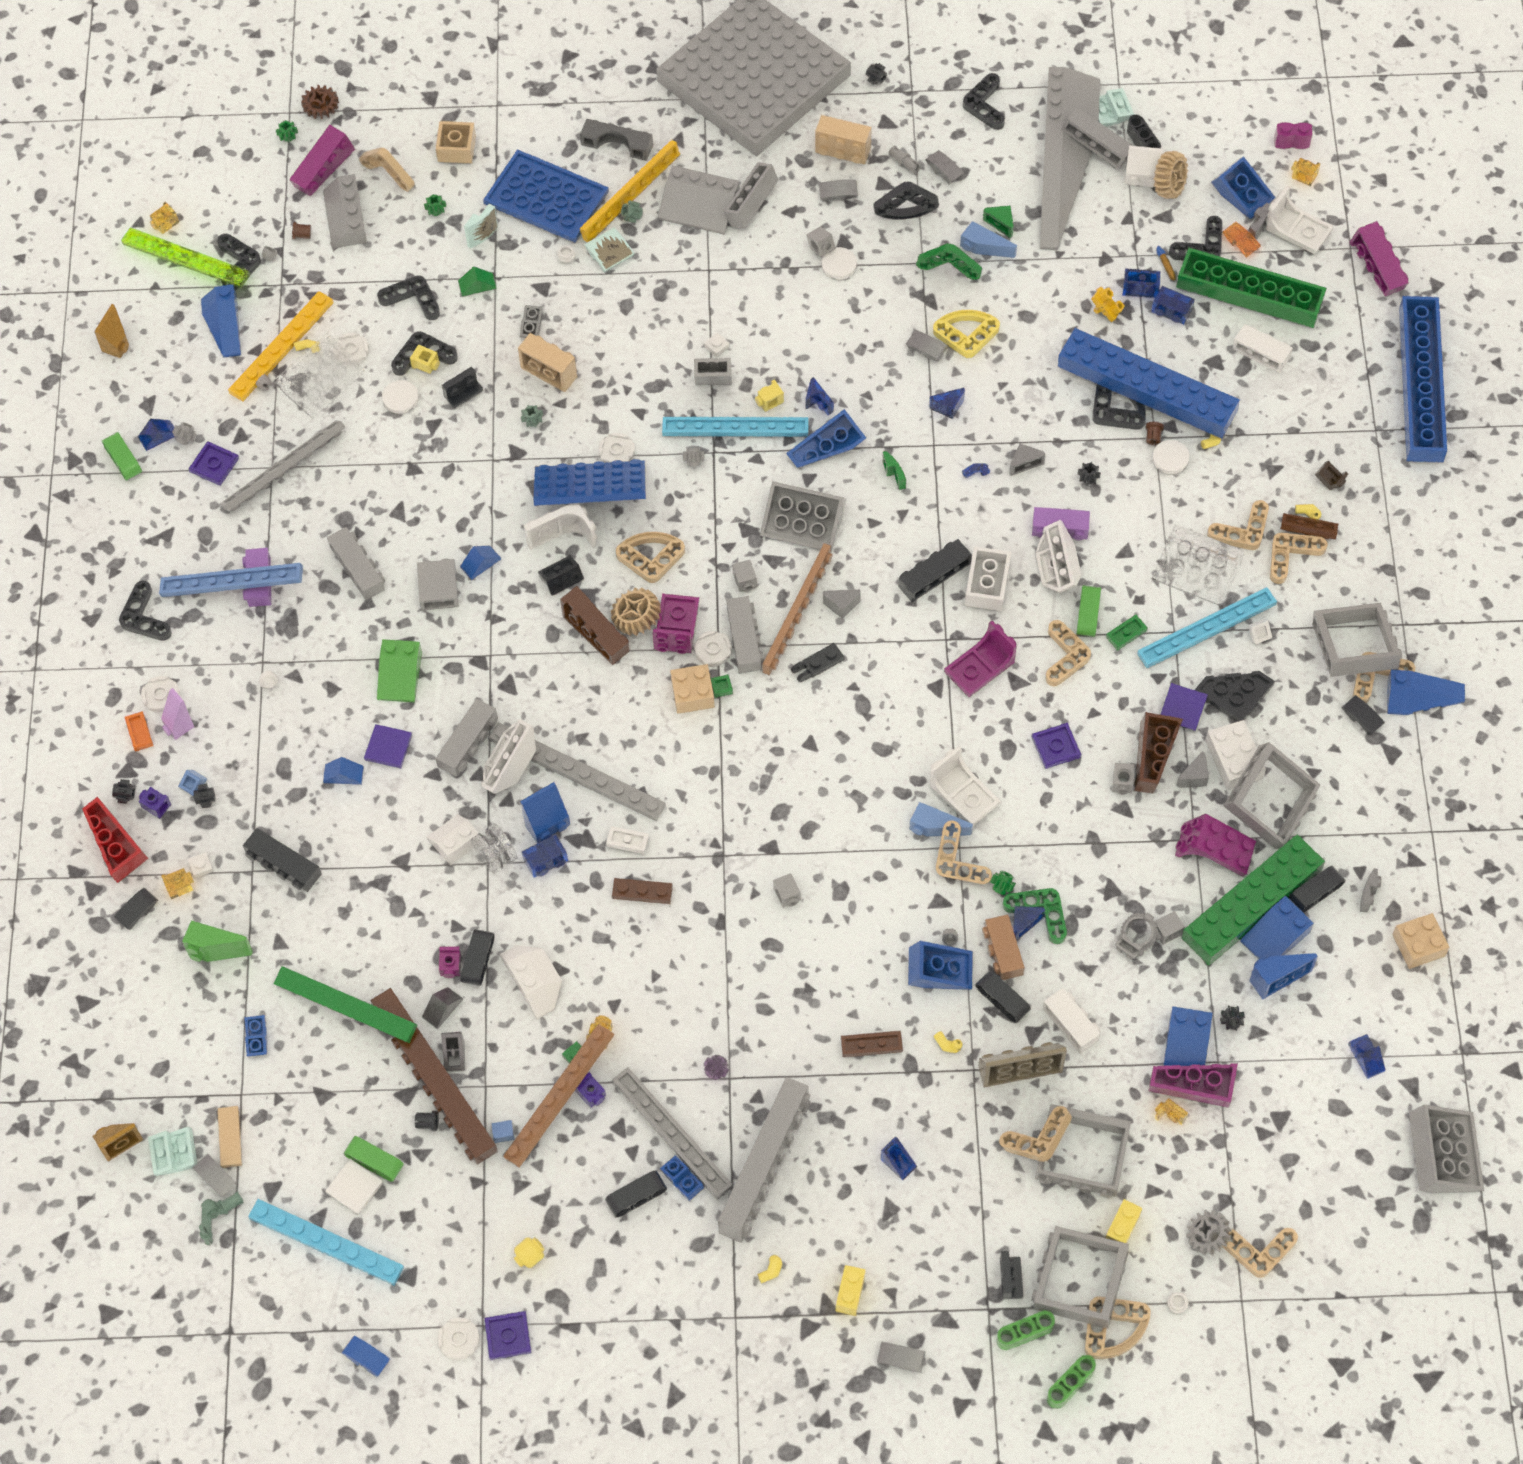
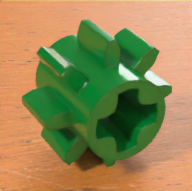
M285 120L280 124L278 123L279 129H276V134L279 136L280 141L290 142L296 139L295 134L298 133V129L295 127L294 122Z
M433 194L429 198L426 197L427 203L424 204L425 210H428L429 215L438 216L441 213H445L444 207L447 206L446 201L442 199V195Z
M1006 871L996 872L990 883L994 884L992 889L1001 895H1005L1006 892L1010 893L1016 885L1012 881L1014 876Z

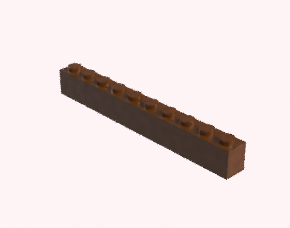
M391 988L370 1000L372 1005L413 1022ZM416 1028L410 1043L392 1036L391 1042L396 1050L400 1048L403 1052L401 1057L405 1064H411L414 1069L411 1071L417 1081H422L424 1084L422 1089L427 1097L432 1096L434 1099L432 1103L438 1113L442 1111L444 1114L443 1120L449 1129L452 1127L456 1132L453 1135L459 1145L463 1143L466 1147L464 1152L470 1161L474 1159L478 1165L497 1153L496 1144L419 1029Z

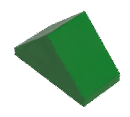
M1011 205L986 207L983 210V221L1007 237L1011 238L1013 236L1014 225Z
M474 266L458 280L462 296L497 289L493 273Z

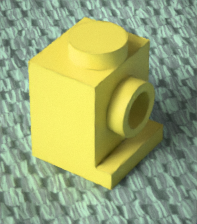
M421 345L417 346L410 357L413 369L417 368L429 374L433 370L436 371L440 365L438 353Z
M774 379L771 381L770 386H765L758 391L755 401L766 412L784 403V392Z

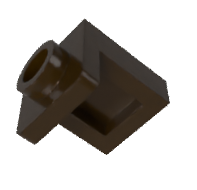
M1328 460L1320 467L1315 476L1331 490L1343 486L1348 473L1346 471L1340 473Z

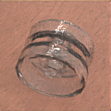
M495 823L485 829V835L479 833L471 838V843L476 853L493 874L503 869V862L510 864L518 859L511 842Z

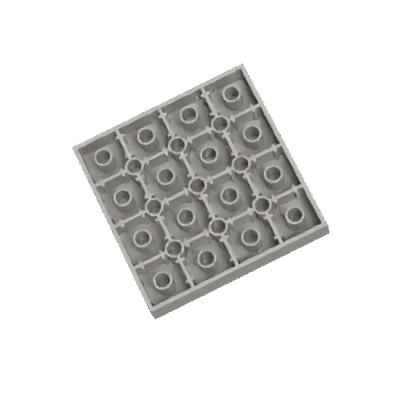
M737 0L656 70L658 83L757 157L851 75V62L767 0Z

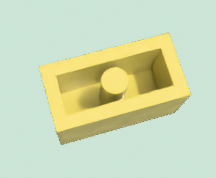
M1123 1199L1106 1234V1238L1127 1243L1143 1208Z
M845 1265L836 1302V1312L852 1316L857 1315L866 1269Z

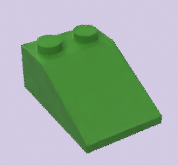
M382 639L379 657L377 700L415 703L422 658L420 642Z
M192 920L182 940L189 957L197 962H201V960L211 962L251 956L253 954L246 936Z

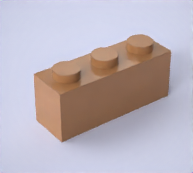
M1009 915L986 919L982 932L984 939L989 941L987 948L989 956H993L995 961L993 963L995 974H999L1002 980L1023 976L1025 967Z

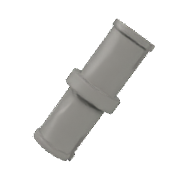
M895 145L890 148L888 154L896 159L901 166L907 167L914 174L920 170L921 164L912 159L910 154L904 153Z

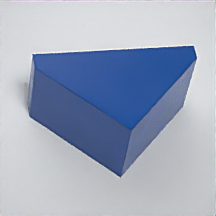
M490 545L473 546L460 565V568L473 580L500 561L501 557Z
M344 757L337 758L325 764L323 783L362 785L364 766Z

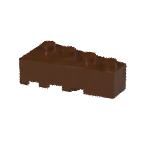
M578 586L574 587L560 599L563 618L612 665L629 652L628 639L617 631L615 626L608 621Z
M1145 712L1140 722L1134 791L1154 793L1183 721L1182 718Z

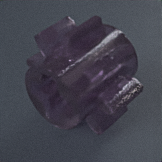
M712 1055L711 1058L707 1057L703 1064L705 1066V1074L713 1080H718L721 1077L725 1078L729 1071L727 1060L721 1055Z

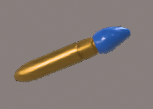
M1157 246V255L1160 257L1169 278L1175 281V272L1164 249Z

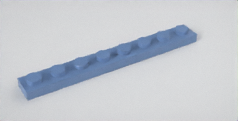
M301 563L161 577L159 595L161 597L302 583L303 565Z

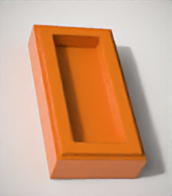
M143 711L125 716L135 752L152 747L153 742Z

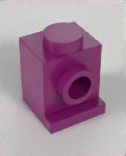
M439 947L440 976L445 978L460 976V947Z

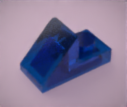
M813 377L810 379L805 399V409L817 404L821 411L824 410L827 415H830L834 412V402Z
M1367 1034L1349 1041L1348 1045L1367 1079L1386 1071L1380 1047H1374Z

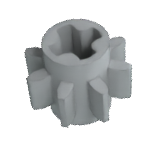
M181 422L179 426L175 425L172 432L173 436H175V441L187 445L190 441L194 442L196 437L195 431H193L194 427L185 422Z
M688 446L686 451H683V461H687V466H700L701 461L705 459L704 451H700V446Z

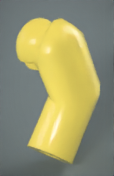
M1295 505L1296 514H1306L1309 518L1318 520L1321 518V511L1315 505Z
M770 1256L768 1269L757 1274L761 1284L779 1276L782 1268V1260L779 1256Z

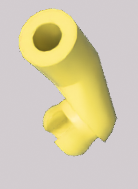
M306 339L294 343L296 351L310 348L312 354L320 351L317 341Z
M1210 434L1209 439L1201 441V446L1203 449L1217 446L1220 444L1221 438Z
M942 1031L937 1032L933 1036L940 1048L945 1052L957 1053L963 1046L962 1041L959 1039L947 1040Z

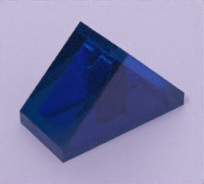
M965 388L929 396V408L953 419L964 402Z
M150 418L138 435V439L144 449L148 451L174 438L175 436L172 433L174 426L170 420Z
M1014 907L1013 932L1016 941L1044 919L1045 909L1043 907Z
M894 1137L881 1150L880 1160L901 1180H904L918 1167L897 1137Z

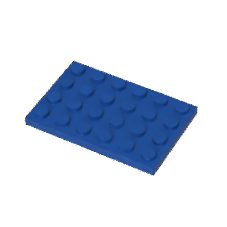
M517 149L483 199V203L485 205L491 204L495 206L496 210L576 243L581 235L580 228L595 214L608 194L609 187Z
M633 459L624 462L615 460L611 463L597 461L591 464L579 462L575 465L562 463L557 466L540 465L535 467L534 506L646 499L645 460Z

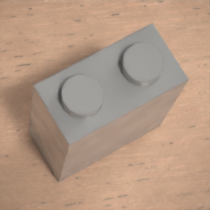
M731 358L694 359L695 384H732Z
M442 559L439 561L426 560L418 562V589L421 611L459 607L455 560Z

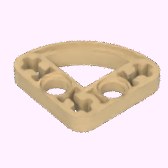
M644 532L633 535L620 543L616 548L617 559L649 583L659 581L685 554L684 542L673 535L663 532ZM645 543L666 544L652 561L634 549V547ZM673 547H675V548L680 547V550L676 549V550L674 551V550H673ZM621 551H623V552H626V551H627V552H628V555L625 554V553L621 555ZM662 558L670 560L667 564H661L659 561ZM641 560L643 565L637 567L633 565V562ZM649 571H650L651 573H653V572L655 571L656 575L651 574V575L649 576Z
M1105 1297L1093 1298L1090 1302L1089 1310L1096 1312L1097 1309L1093 1306H1096L1097 1303H1101V1307H1103ZM1116 1299L1114 1307L1122 1305L1126 1312L1123 1315H1117L1113 1309L1111 1320L1138 1323L1137 1329L1124 1342L1105 1348L1106 1328L1103 1327L1101 1332L1096 1333L1092 1331L1091 1324L1087 1323L1085 1353L1094 1359H1109L1128 1352L1141 1340L1147 1329L1151 1314L1149 1306L1142 1302ZM1129 1306L1133 1307L1132 1311L1138 1312L1139 1308L1143 1309V1313L1146 1314H1144L1143 1317L1140 1318L1138 1313L1132 1312L1130 1317L1128 1316L1130 1310ZM1094 1338H1098L1097 1347L1100 1348L1097 1349L1096 1353L1092 1352V1348H1089L1093 1345Z

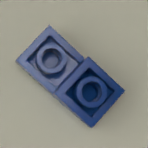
M266 1016L244 1017L247 1057L267 1055Z
M676 1155L660 1168L663 1174L688 1201L704 1189V1185Z
M355 1335L341 1352L357 1366L361 1365L375 1377L380 1375L390 1361L389 1357Z

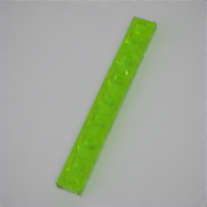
M131 227L121 239L122 244L240 288L243 287L250 276V272L246 269Z

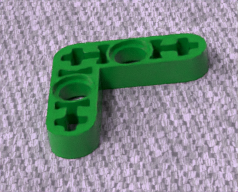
M947 243L918 255L916 266L922 270H930L949 262L969 279L977 280L981 277L982 267L954 244Z
M1053 888L1010 893L1004 897L1003 909L1008 913L1043 909L1049 940L1054 944H1061L1065 941L1067 930L1060 895L1057 890ZM1048 895H1051L1052 898H1054L1052 902H1050V900L1047 899ZM1027 897H1034L1037 902L1034 905H1029L1025 900ZM1009 900H1012L1013 903H1015L1014 907H1011V905L1008 904ZM1051 912H1056L1060 917L1058 920H1051L1048 915ZM1057 925L1059 934H1061L1060 938H1057V936L1054 935L1055 926Z

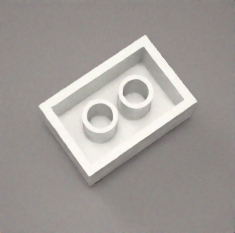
M974 546L965 606L1002 611L1011 552Z
M1244 720L1209 730L1205 742L1226 790L1235 787L1257 750ZM1263 766L1254 782L1263 780L1266 771L1265 766Z

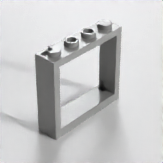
M1381 603L1314 611L1312 625L1331 677L1399 669L1402 651L1397 647V638L1392 634V625L1388 623L1387 611L1383 610ZM1376 619L1388 652L1338 658L1327 625Z
M1268 742L1258 746L1223 806L1276 849L1284 846L1291 840L1292 833L1300 826L1299 821L1302 816L1308 812L1310 802L1316 798V792L1320 784ZM1267 759L1303 788L1277 834L1241 805Z
M1050 1104L1048 1118L1053 1109L1058 1107V1105ZM1067 1108L1072 1117L1070 1121L1072 1124L1122 1134L1112 1185L1043 1170L1045 1162L1038 1161L1035 1179L1043 1184H1059L1060 1187L1065 1189L1073 1187L1084 1193L1095 1192L1100 1193L1101 1196L1106 1198L1116 1197L1131 1121Z
M1055 1226L1054 1233L1050 1232L1047 1244L1050 1245L1049 1250L1045 1251L1042 1263L1045 1264L1043 1271L1039 1270L1038 1289L1033 1290L1031 1301L1034 1302V1309L1049 1311L1053 1315L1109 1328L1129 1253V1244ZM1059 1239L1117 1253L1101 1313L1043 1298Z

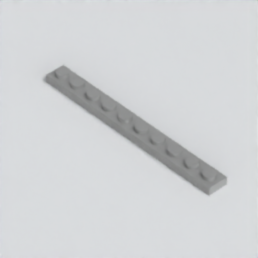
M498 722L489 736V741L497 744L503 732L509 727ZM535 740L536 751L530 761L654 821H657L664 810L665 802Z

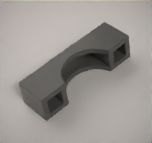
M586 118L580 133L582 146L598 149L605 143L619 142L628 148L630 157L647 161L653 147L652 134Z

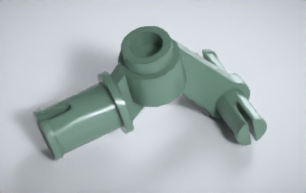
M235 1192V1194L223 1201L207 1199L201 1204L202 1216L199 1229L200 1237L206 1245H210L209 1241L211 1244L213 1243L212 1219L218 1217L219 1214L227 1215L229 1214L228 1211L244 1203L238 1192Z

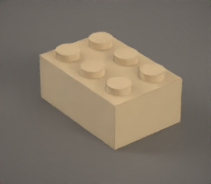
M821 115L815 130V153L854 163L866 164L871 150L872 127Z
M529 333L518 347L520 366L523 370L563 392H566L576 380L575 357L570 352H564L555 344H550L544 341L542 337L535 336L532 333Z

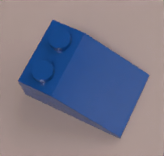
M1244 156L1211 181L1220 195L1249 219L1254 217V213L1259 207L1262 208L1266 203L1269 204L1276 198Z
M554 782L520 801L525 826L537 844L541 841H547L553 834L558 831H564L570 825L569 815Z
M1285 896L1254 925L1240 942L1258 959L1285 955L1311 933L1314 923Z
M919 941L909 947L908 985L926 989H972L973 951L925 941Z
M1316 953L1270 956L1267 959L1261 958L1254 963L1249 981L1263 1000L1311 973L1318 956Z
M1172 1006L1163 1066L1205 1065L1212 1012Z

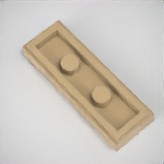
M239 1107L218 1108L221 1167L242 1166Z

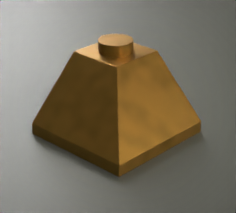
M111 304L94 332L101 351L121 359L122 355L127 352L129 343L114 304Z
M134 1123L102 1127L92 1136L108 1162L144 1140Z

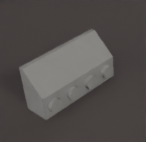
M352 174L337 177L323 190L332 249L367 243L356 176Z

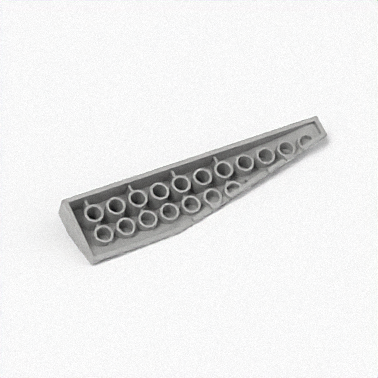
M1049 67L1040 249L1058 250L1065 225L1068 222L1070 211L1073 208L1075 197H1077L1085 169L1093 152L1063 132L1061 128L1076 107L1099 122L1100 78L1067 67Z

